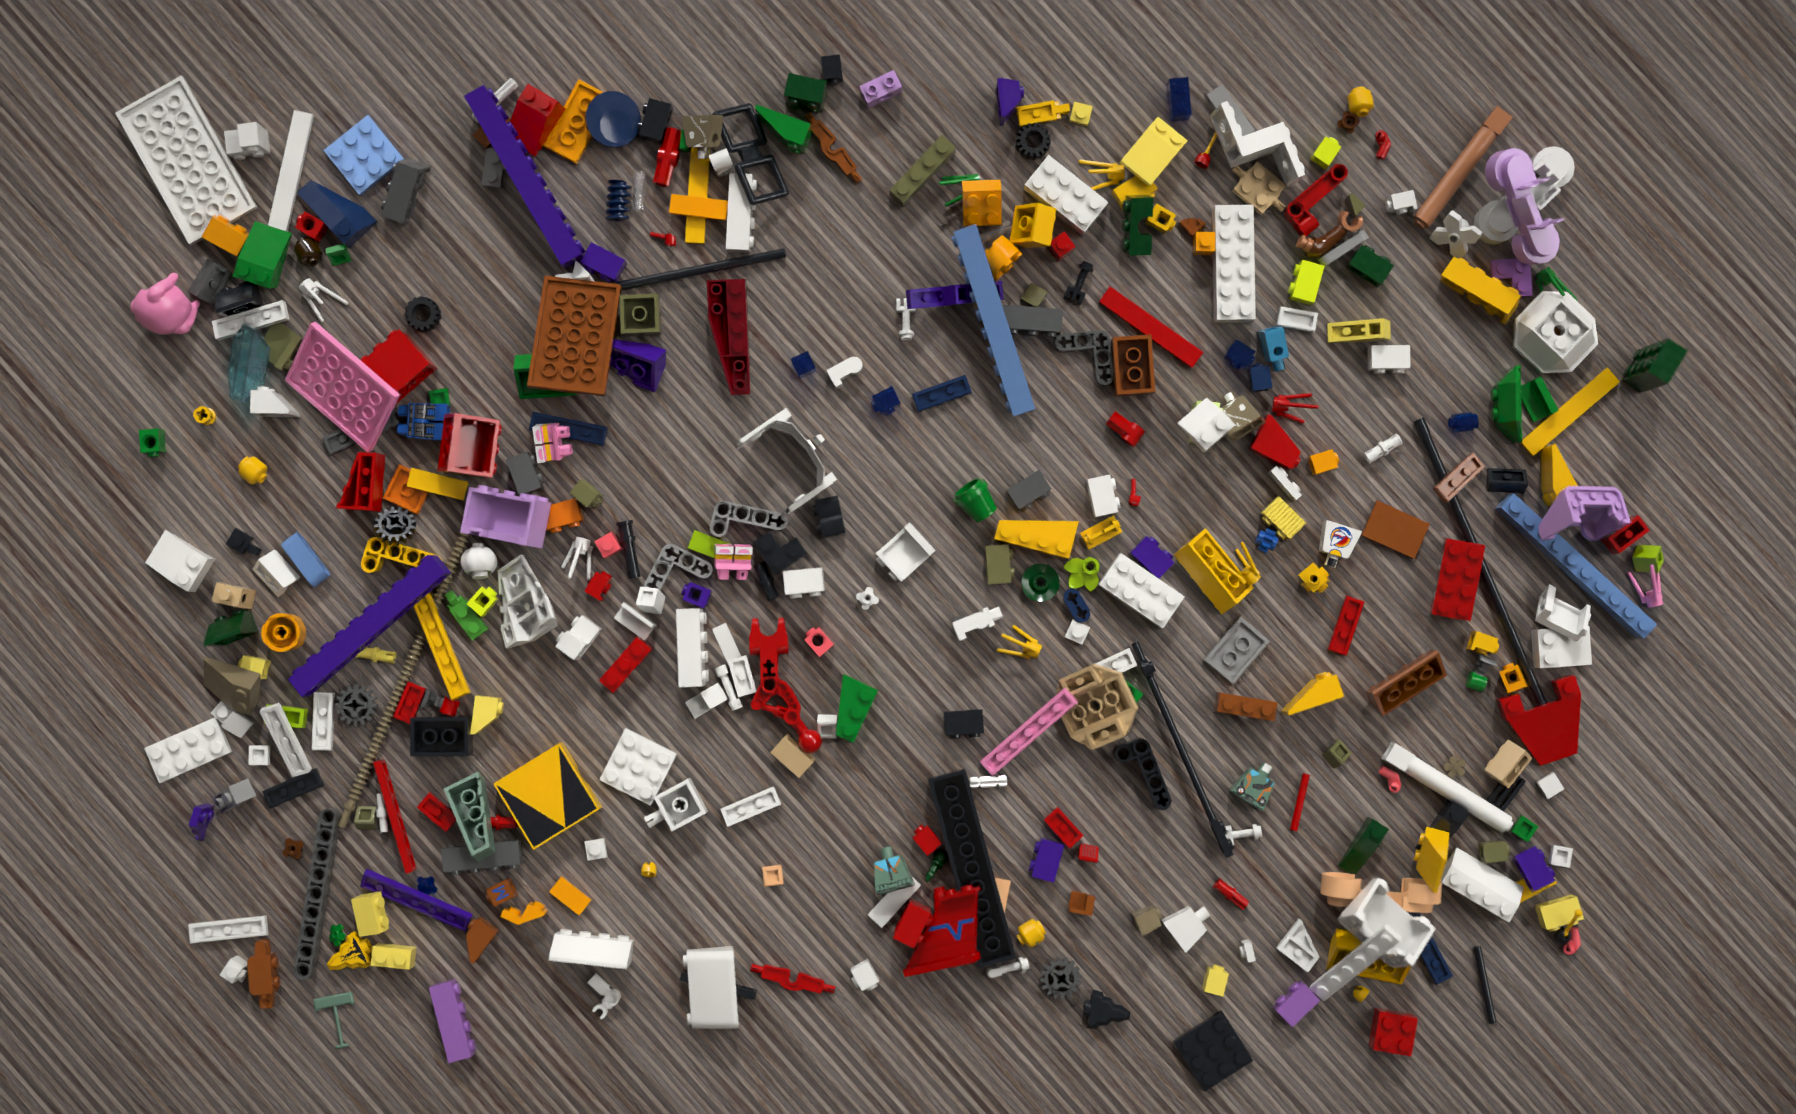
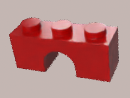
M636 637L599 681L612 693H616L636 667L642 664L654 649L642 638Z

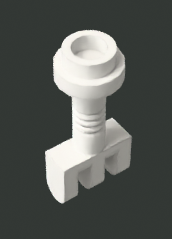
M904 298V306H900L901 300L896 299V313H902L903 319L902 330L899 331V336L903 341L912 340L914 331L910 330V312H916V309H907L906 298Z
M1253 824V829L1232 831L1231 825L1225 826V836L1227 839L1230 838L1233 845V839L1254 836L1255 840H1258L1259 837H1262L1261 825Z
M1019 957V962L988 967L986 974L993 978L1019 969L1023 973L1029 969V963L1027 958Z

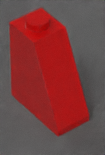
M1270 414L1266 415L1264 418L1266 423L1259 427L1248 450L1287 470H1292L1293 467L1297 468L1301 460L1299 457L1301 451L1274 417Z

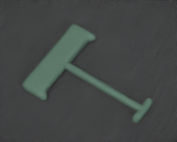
M346 992L314 999L315 1012H318L320 1009L333 1007L340 1045H336V1049L348 1047V1043H343L337 1006L344 1004L354 1005L353 993Z

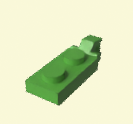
M451 590L444 595L450 602L447 606L450 609L449 611L472 641L488 630L486 624L467 605L468 601L462 595L457 597Z

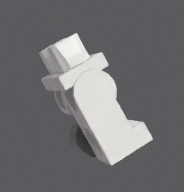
M986 607L981 609V612L965 618L961 616L955 617L951 625L956 638L960 641L967 638L965 633L968 631L983 629L986 626L987 628L994 626V621L1003 618L1000 608L996 607L989 610Z

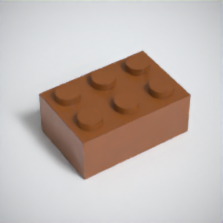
M1151 334L1113 337L1111 339L1115 397L1153 395L1155 393Z

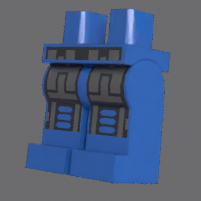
M409 403V405L399 406L398 415L408 417V423L398 424L397 434L414 439L441 441L443 423L429 422H443L444 414H450V405Z

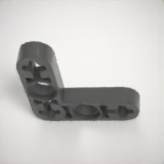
M1106 331L1066 333L1056 337L1054 346L1060 352L1093 349L1097 383L1101 386L1111 384L1114 374L1110 336ZM1100 334L1103 338H1106L1103 342V348L1107 347L1108 350H1096V348H1100V342L1096 341ZM1079 336L1086 337L1087 345L1079 346L1077 338ZM1071 337H1074L1073 348H1071L1072 343L1066 344L1065 348H1062V345H1058L1061 338H1064L1065 341H1071ZM1100 353H1105L1108 356V361L1104 364L1100 363L1097 359ZM1109 366V369L1106 368L1105 371L1106 375L1110 376V378L1107 379V382H1104L1099 377L1103 375V369L1098 370V367Z

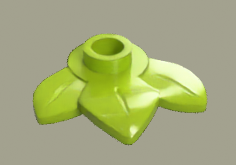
M1092 557L1085 558L1084 560L1079 558L1069 560L1064 565V569L1071 573L1069 587L1080 588L1085 585L1090 592L1094 590L1099 582L1097 576L1100 568L1099 562ZM1088 563H1091L1093 565V569L1091 571L1087 570L1086 565Z

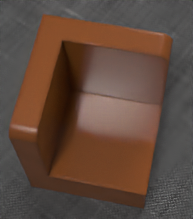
M1071 891L1068 911L1092 916L1095 896L1093 894Z

